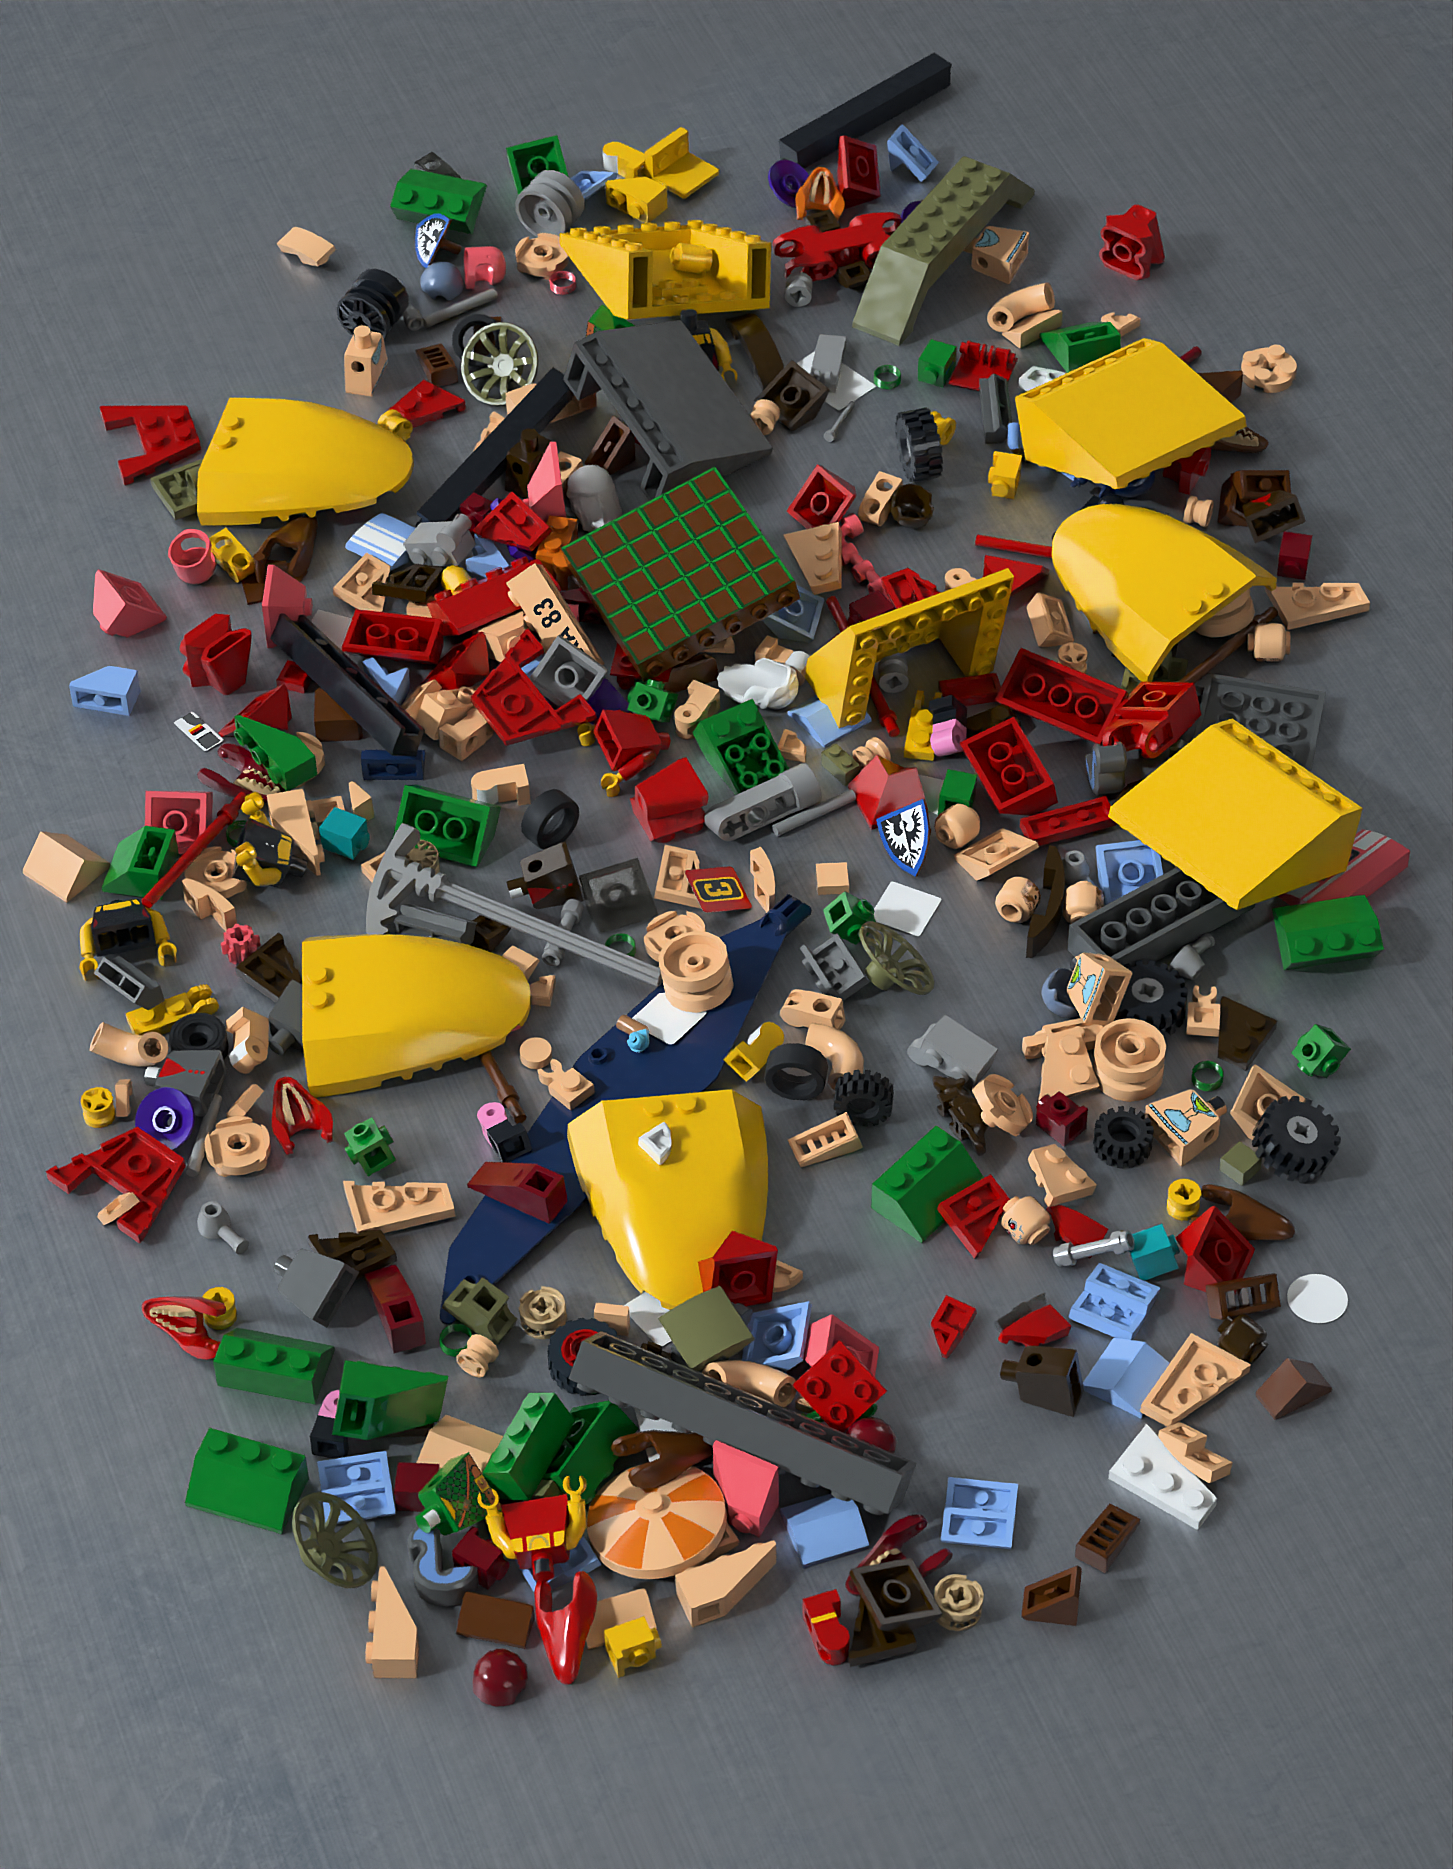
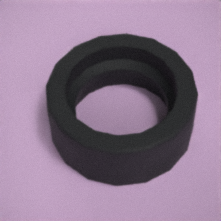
M472 314L464 317L456 325L452 333V346L455 354L461 361L465 349L463 337L466 331L475 325L487 326L497 323L493 318L485 314ZM494 330L492 332L495 336V347L499 350L500 330ZM469 359V366L473 368L488 367V364Z
M551 789L536 797L524 813L521 823L522 833L527 839L543 850L564 842L577 825L580 816L579 806L561 790ZM554 815V817L552 818V820L547 824V822L549 821V819Z
M787 1043L777 1046L770 1051L764 1075L766 1085L773 1093L791 1100L815 1098L823 1092L828 1072L827 1059L820 1051L808 1045ZM798 1068L807 1071L811 1075L795 1076L781 1069Z

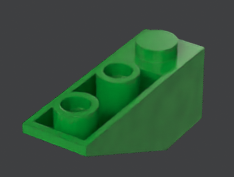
M241 715L234 716L236 727L234 736L241 746L246 745L254 761L258 765L262 764L267 769L269 777L275 784L279 783L286 791H290L317 776L315 755L299 737Z

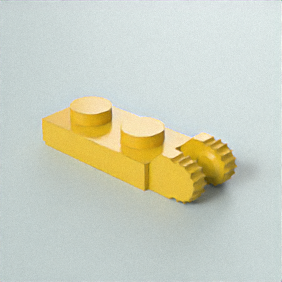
M917 690L914 708L912 707L904 747V758L934 761L935 753L930 741L933 732V715L929 712V709L922 708L925 701L924 691ZM936 692L933 700L941 698L943 693Z
M200 984L199 986L191 987L187 993L184 992L165 999L164 1002L150 1010L141 1007L125 1014L133 1034L144 1035L147 1032H157L163 1035L170 1032L172 1026L186 1015L193 1013L215 1014L219 1009V1004L216 999L210 997L213 993L210 986Z

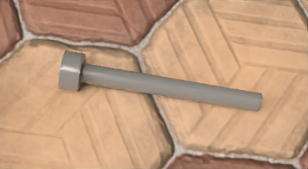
M850 401L832 429L825 432L824 439L826 441H834L836 431L854 407L855 402Z

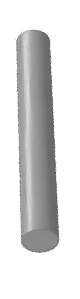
M494 288L423 317V325L425 328L431 327L497 299L498 294Z
M852 789L772 825L773 832L776 836H780L855 801L856 795Z
M215 1094L207 1114L203 1116L186 1169L188 1176L197 1177L199 1175L206 1153L205 1137L208 1132L210 1136L213 1131L222 1102V1097L218 1094Z

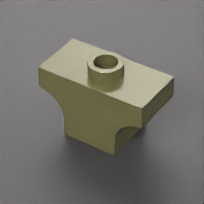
M483 1277L477 1284L463 1279L442 1306L445 1311L476 1334L488 1338L496 1346H498L517 1321V1318L510 1312L507 1306L509 1296Z

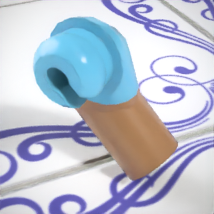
M625 1014L621 1015L616 1024L617 1029L629 1035L627 1044L632 1051H644L649 1046L648 1027Z

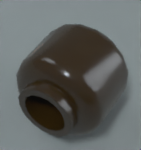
M1241 1314L1235 1319L1229 1315L1216 1330L1221 1334L1218 1338L1217 1346L1250 1364H1253L1268 1346V1343L1265 1342L1267 1332L1246 1314Z

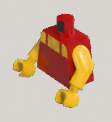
M566 1476L563 1480V1488L571 1495L570 1500L568 1495L564 1494L501 1505V1512L497 1510L499 1495L494 1489H492V1492L495 1496V1502L490 1506L483 1504L481 1494L479 1493L478 1495L479 1505L486 1509L488 1513L485 1519L493 1543L502 1550L508 1559H517L520 1569L532 1568L533 1578L536 1581H549L553 1579V1565L566 1563L570 1559V1550L577 1546L586 1530L585 1500L581 1499V1493L585 1491L587 1482L583 1476H579L580 1487L577 1491L572 1490L570 1487V1476Z

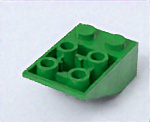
M1088 322L1039 333V337L1067 373L1121 349V334L1111 322Z
M753 699L700 721L693 731V735L706 760L735 795L775 778L780 773L789 769Z
M345 1360L332 1435L369 1440L439 1422L448 1376L433 1372L407 1370L396 1366L388 1367L368 1364L363 1361Z

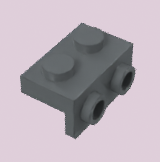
M838 934L832 936L812 952L805 944L800 947L806 957L801 961L812 976L817 974L819 980L815 983L822 994L841 998L844 1001L869 983L868 978Z

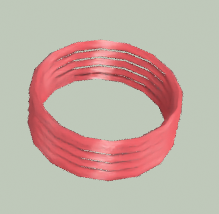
M559 271L550 277V289L556 294L566 295L572 293L577 287L576 277L571 272ZM565 278L572 280L573 284L567 287H558L553 282Z

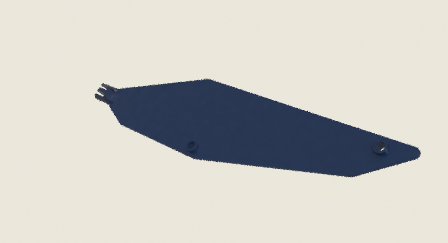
M787 894L760 920L719 937L727 948L734 984L732 992L721 1005L708 1010L707 1014L676 1043L670 1045L649 1034V1046L642 1052H634L627 1044L629 1035L617 1029L616 1025H614L577 1059L572 1068L594 1084L595 1093L572 1110H569L552 1096L527 1133L532 1150L508 1162L538 1164L564 1176L567 1203L552 1222L548 1224L485 1195L449 1247L439 1316L443 1324H452L457 1320L445 1311L442 1306L463 1279L477 1284L483 1277L495 1285L588 1199L586 1193L581 1189L567 1138L568 1123L601 1101L704 1092L718 1079L725 1064L723 1059L732 1050L785 938L811 915L812 909L809 905ZM663 982L633 1008L627 1016L633 1018L659 993H665Z

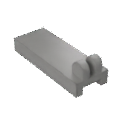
M819 334L810 374L827 388H830L831 393H836L846 349V337Z

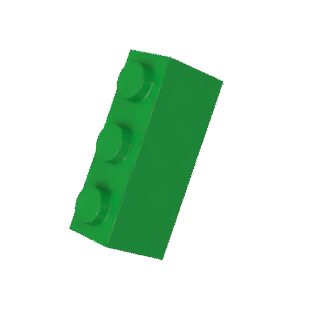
M410 169L397 182L390 208L398 220L418 224L432 214H442L452 220L448 230L473 234L487 185L486 183Z
M405 785L393 837L400 825L405 823L419 830L420 840L431 842L436 846L439 857L478 867L495 836L501 806L420 785Z
M1365 895L1272 909L1284 970L1376 957L1384 950L1378 918Z
M935 1126L872 1183L871 1208L923 1243L945 1222L937 1210L939 1204L983 1179L984 1176L963 1144L938 1126Z
M236 1328L223 1335L213 1361L217 1386L315 1405L335 1352V1346Z
M555 1392L528 1393L482 1474L491 1489L498 1493L499 1500H530L575 1422V1419Z
M609 1400L573 1407L570 1410V1414L575 1419V1422L542 1480H553L562 1494H567L570 1500L571 1495L563 1488V1480L566 1476H570V1487L572 1490L577 1491L580 1487L579 1476H583L587 1482L585 1491L581 1493V1499L585 1500V1505L595 1497V1490L600 1482L607 1478L614 1470L613 1464L619 1456L614 1455L612 1452V1443L619 1437L636 1433L638 1427L621 1408Z
M209 1428L195 1455L185 1505L282 1534L309 1480L306 1455Z

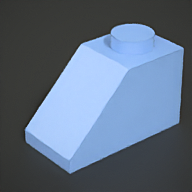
M115 666L104 667L71 681L69 685L73 707L130 716L141 692L137 670Z

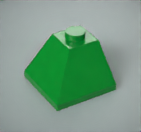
M558 135L506 148L508 164L518 195L544 170H555L569 177Z

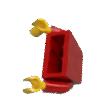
M603 710L600 718L595 720V724L584 723L577 728L580 744L585 747L590 746L597 739L612 771L619 772L616 775L607 773L601 778L602 789L607 787L606 793L608 797L617 796L620 792V782L623 780L627 782L639 772L652 766L659 751L668 750L671 743L669 733L656 732L648 716L627 713L622 710Z

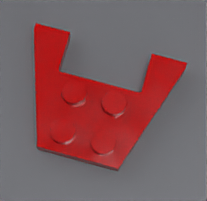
M187 405L99 407L106 431L135 425L145 455L118 461L124 486L133 483L134 477L142 473L146 476L154 473L155 467L167 461L169 464H172L201 450L200 440Z
M526 629L521 634L520 640L513 648L511 647L508 650L504 660L496 669L491 671L471 696L472 704L506 746L597 719L596 712L581 694L554 710L521 669L522 667L544 654L543 646L529 629Z
M137 1126L100 1144L101 1149L88 1155L81 1153L71 1158V1163L59 1169L56 1165L46 1171L47 1179L67 1194H70L91 1174L97 1175L123 1194L133 1192L140 1202L117 1220V1226L120 1231L140 1244L180 1178L186 1164L182 1156Z

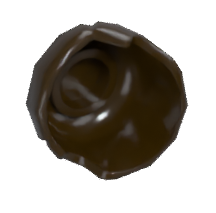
M900 485L894 491L891 500V513L894 520L908 528L926 526L932 518L934 511L932 494L919 485Z

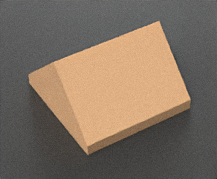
M40 831L23 868V874L68 903L108 870L110 862L67 834Z

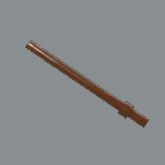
M1269 607L1261 615H1255L1246 628L1238 632L1178 682L1196 683L1243 645L1248 639V633L1254 634V628L1257 624L1269 623L1278 616L1277 609Z
M489 1050L478 1055L498 1091L497 1097L501 1105L508 1109L516 1124L519 1122L523 1123L527 1116L519 1104L520 1097L515 1088L508 1084L491 1051Z

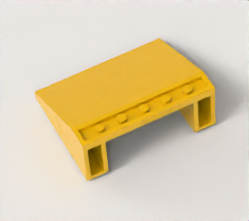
M688 220L687 225L668 221L664 222V226L657 227L656 223H642L641 228H634V225L623 224L618 225L616 230H610L608 226H595L594 231H587L586 228H570V233H560L561 247L614 316L629 320L679 316L680 312L685 309H694L697 311V314L770 308L771 242L761 240L760 235H746L745 231H732V228L718 227L717 224L711 223L704 224L702 220ZM678 243L705 246L706 249L712 251L710 270L708 272L703 271L702 273L675 270L674 264L670 262L672 248H676Z
M1146 338L1140 339L1015 397L1026 461L1036 463L1041 467L1055 469L1057 472L1072 474L1076 478H1085L1093 483L1111 486L1112 489L1125 488L1129 482L1146 478L1150 475V472L1159 468L1169 467L1172 465V462L1180 458L1190 457L1193 455V452L1201 448L1211 447L1215 444V441L1234 436L1236 431L1247 427L1246 416L1167 346L1161 342Z
M1009 568L849 626L807 658L804 677L819 700L828 705L838 728H842L847 725H856L865 719L875 663L884 657L896 653H904L910 648L923 643H931L939 638L965 677L989 674L994 670L1014 576Z
M1229 719L1210 725L1110 806L1108 817L1119 824L1122 829L1137 837L1143 844L1159 853L1165 860L1177 866L1184 874L1199 882L1206 890L1221 898L1228 906L1239 910L1345 872L1363 808L1234 719Z

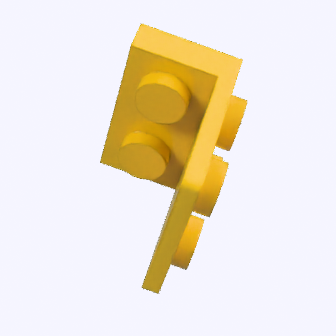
M679 127L645 151V177L666 186L667 190L683 199H686L719 175L718 168L689 152V132L682 127Z

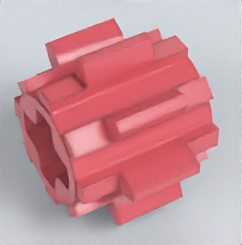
M234 924V927L228 928L223 933L224 941L221 942L222 954H228L229 961L235 965L243 962L261 946L259 935H254L252 927L246 924L244 926Z

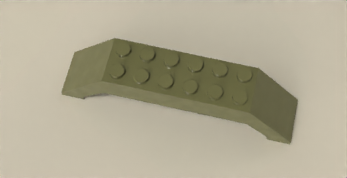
M963 156L881 245L853 319L852 327L900 346L914 331V323L928 289L1005 203L1022 209L1034 196L1035 190L1011 173Z

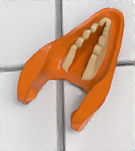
M825 167L815 168L806 182L799 188L795 197L797 220H803L808 210L826 211L830 209L837 221H839L845 207L843 196L837 189L832 173Z

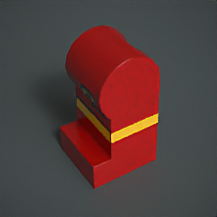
M837 1589L803 1598V1618L819 1657L829 1665H839L845 1662L849 1656L850 1636L847 1628L840 1624L838 1618H841V1599Z

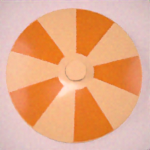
M693 1466L674 1480L656 1488H637L633 1486L628 1477L629 1472L635 1468L632 1467L609 1480L593 1498L586 1518V1529L592 1550L597 1558L609 1569L632 1578H666L682 1573L689 1567L698 1565L718 1546L727 1525L726 1505L719 1486L708 1474Z

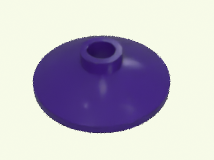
M779 160L770 167L768 181L773 193L781 202L796 208V194L810 175L802 166L793 161Z
M163 1087L150 1092L141 1101L135 1117V1127L138 1126L171 1150L179 1148L187 1141L195 1123V1112L190 1099L180 1090L170 1087ZM172 1116V1124L168 1126V1119Z

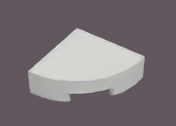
M665 1122L639 1137L638 1145L659 1166L668 1158L672 1145L671 1131Z

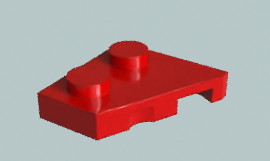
M423 379L388 410H397L402 415V418L408 419L413 428L423 425L425 422L443 418V412L455 408L458 413L466 409L464 399Z
M511 491L472 531L479 538L533 551L552 532V529Z
M910 568L902 569L881 578L882 586L895 609L941 593L937 591L936 585L920 578L919 574Z
M990 1174L941 1202L937 1210L975 1259L981 1253L1004 1212V1205L1010 1198Z

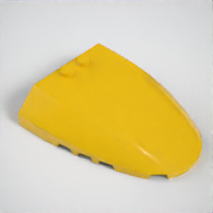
M229 398L198 470L197 515L201 525L261 524L264 517L278 516L281 521H288L289 515L306 513L312 518L316 517V511L333 508L336 513L367 507L376 504L378 496L387 491L397 493L407 483L414 468V458L409 445L398 435L374 422L340 409L312 402L287 399Z
M1099 504L1087 507L1069 516L1057 529L1052 540V562L1055 571L1066 592L1069 591L1075 600L1076 608L1087 617L1093 631L1097 630L1103 637L1106 647L1141 682H1152L1156 670L1175 644L1252 586H1264L1271 592L1276 589V577L1233 547L1175 518L1147 508L1122 504Z
M391 934L309 937L302 942V1043L308 1088L314 1098L380 1087L383 1080L399 1076L404 1080L412 1078L413 1072L430 1067L437 1071L442 1069L443 1063L461 1057L465 1061L505 1043L506 1036L517 1025L523 1026L531 1009L529 983L519 967L503 956L468 944L432 937Z
M732 1089L605 1100L568 1123L567 1138L582 1191L586 1193L589 1200L590 1211L593 1217L596 1216L602 1228L604 1240L609 1241L615 1252L617 1262L635 1288L641 1294L645 1291L658 1299L663 1308L671 1310L703 1293L698 1261L713 1257L731 1231L762 1241L768 1196V1154L761 1106ZM665 1122L671 1131L672 1145L668 1158L659 1166L638 1145L639 1137Z

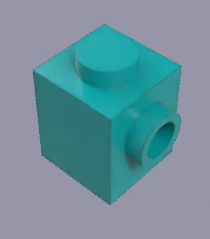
M336 807L333 808L319 827L323 849L352 860L356 858L361 850L367 847L370 840L366 818Z
M1163 1224L1132 1234L1134 1249L1129 1252L1139 1279L1145 1281L1179 1268L1175 1255L1180 1253L1174 1234L1167 1236Z

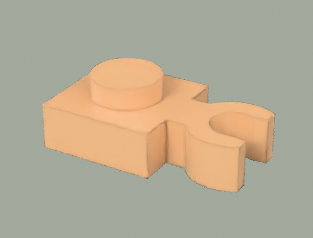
M1194 986L1192 1002H1188L1186 1035L1219 1036L1220 1004H1215L1217 997L1216 987H1211L1210 995L1203 996L1199 993V986Z
M552 1059L550 1061L553 1072L547 1073L541 1068L538 1070L539 1080L542 1084L548 1086L549 1094L569 1110L574 1109L595 1093L593 1083L574 1068L564 1072L558 1060Z

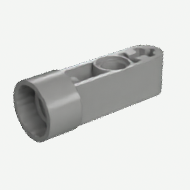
M802 763L780 773L775 778L713 805L707 810L704 821L706 826L722 840L732 841L793 812L797 813L821 802L822 793L820 785L810 767Z

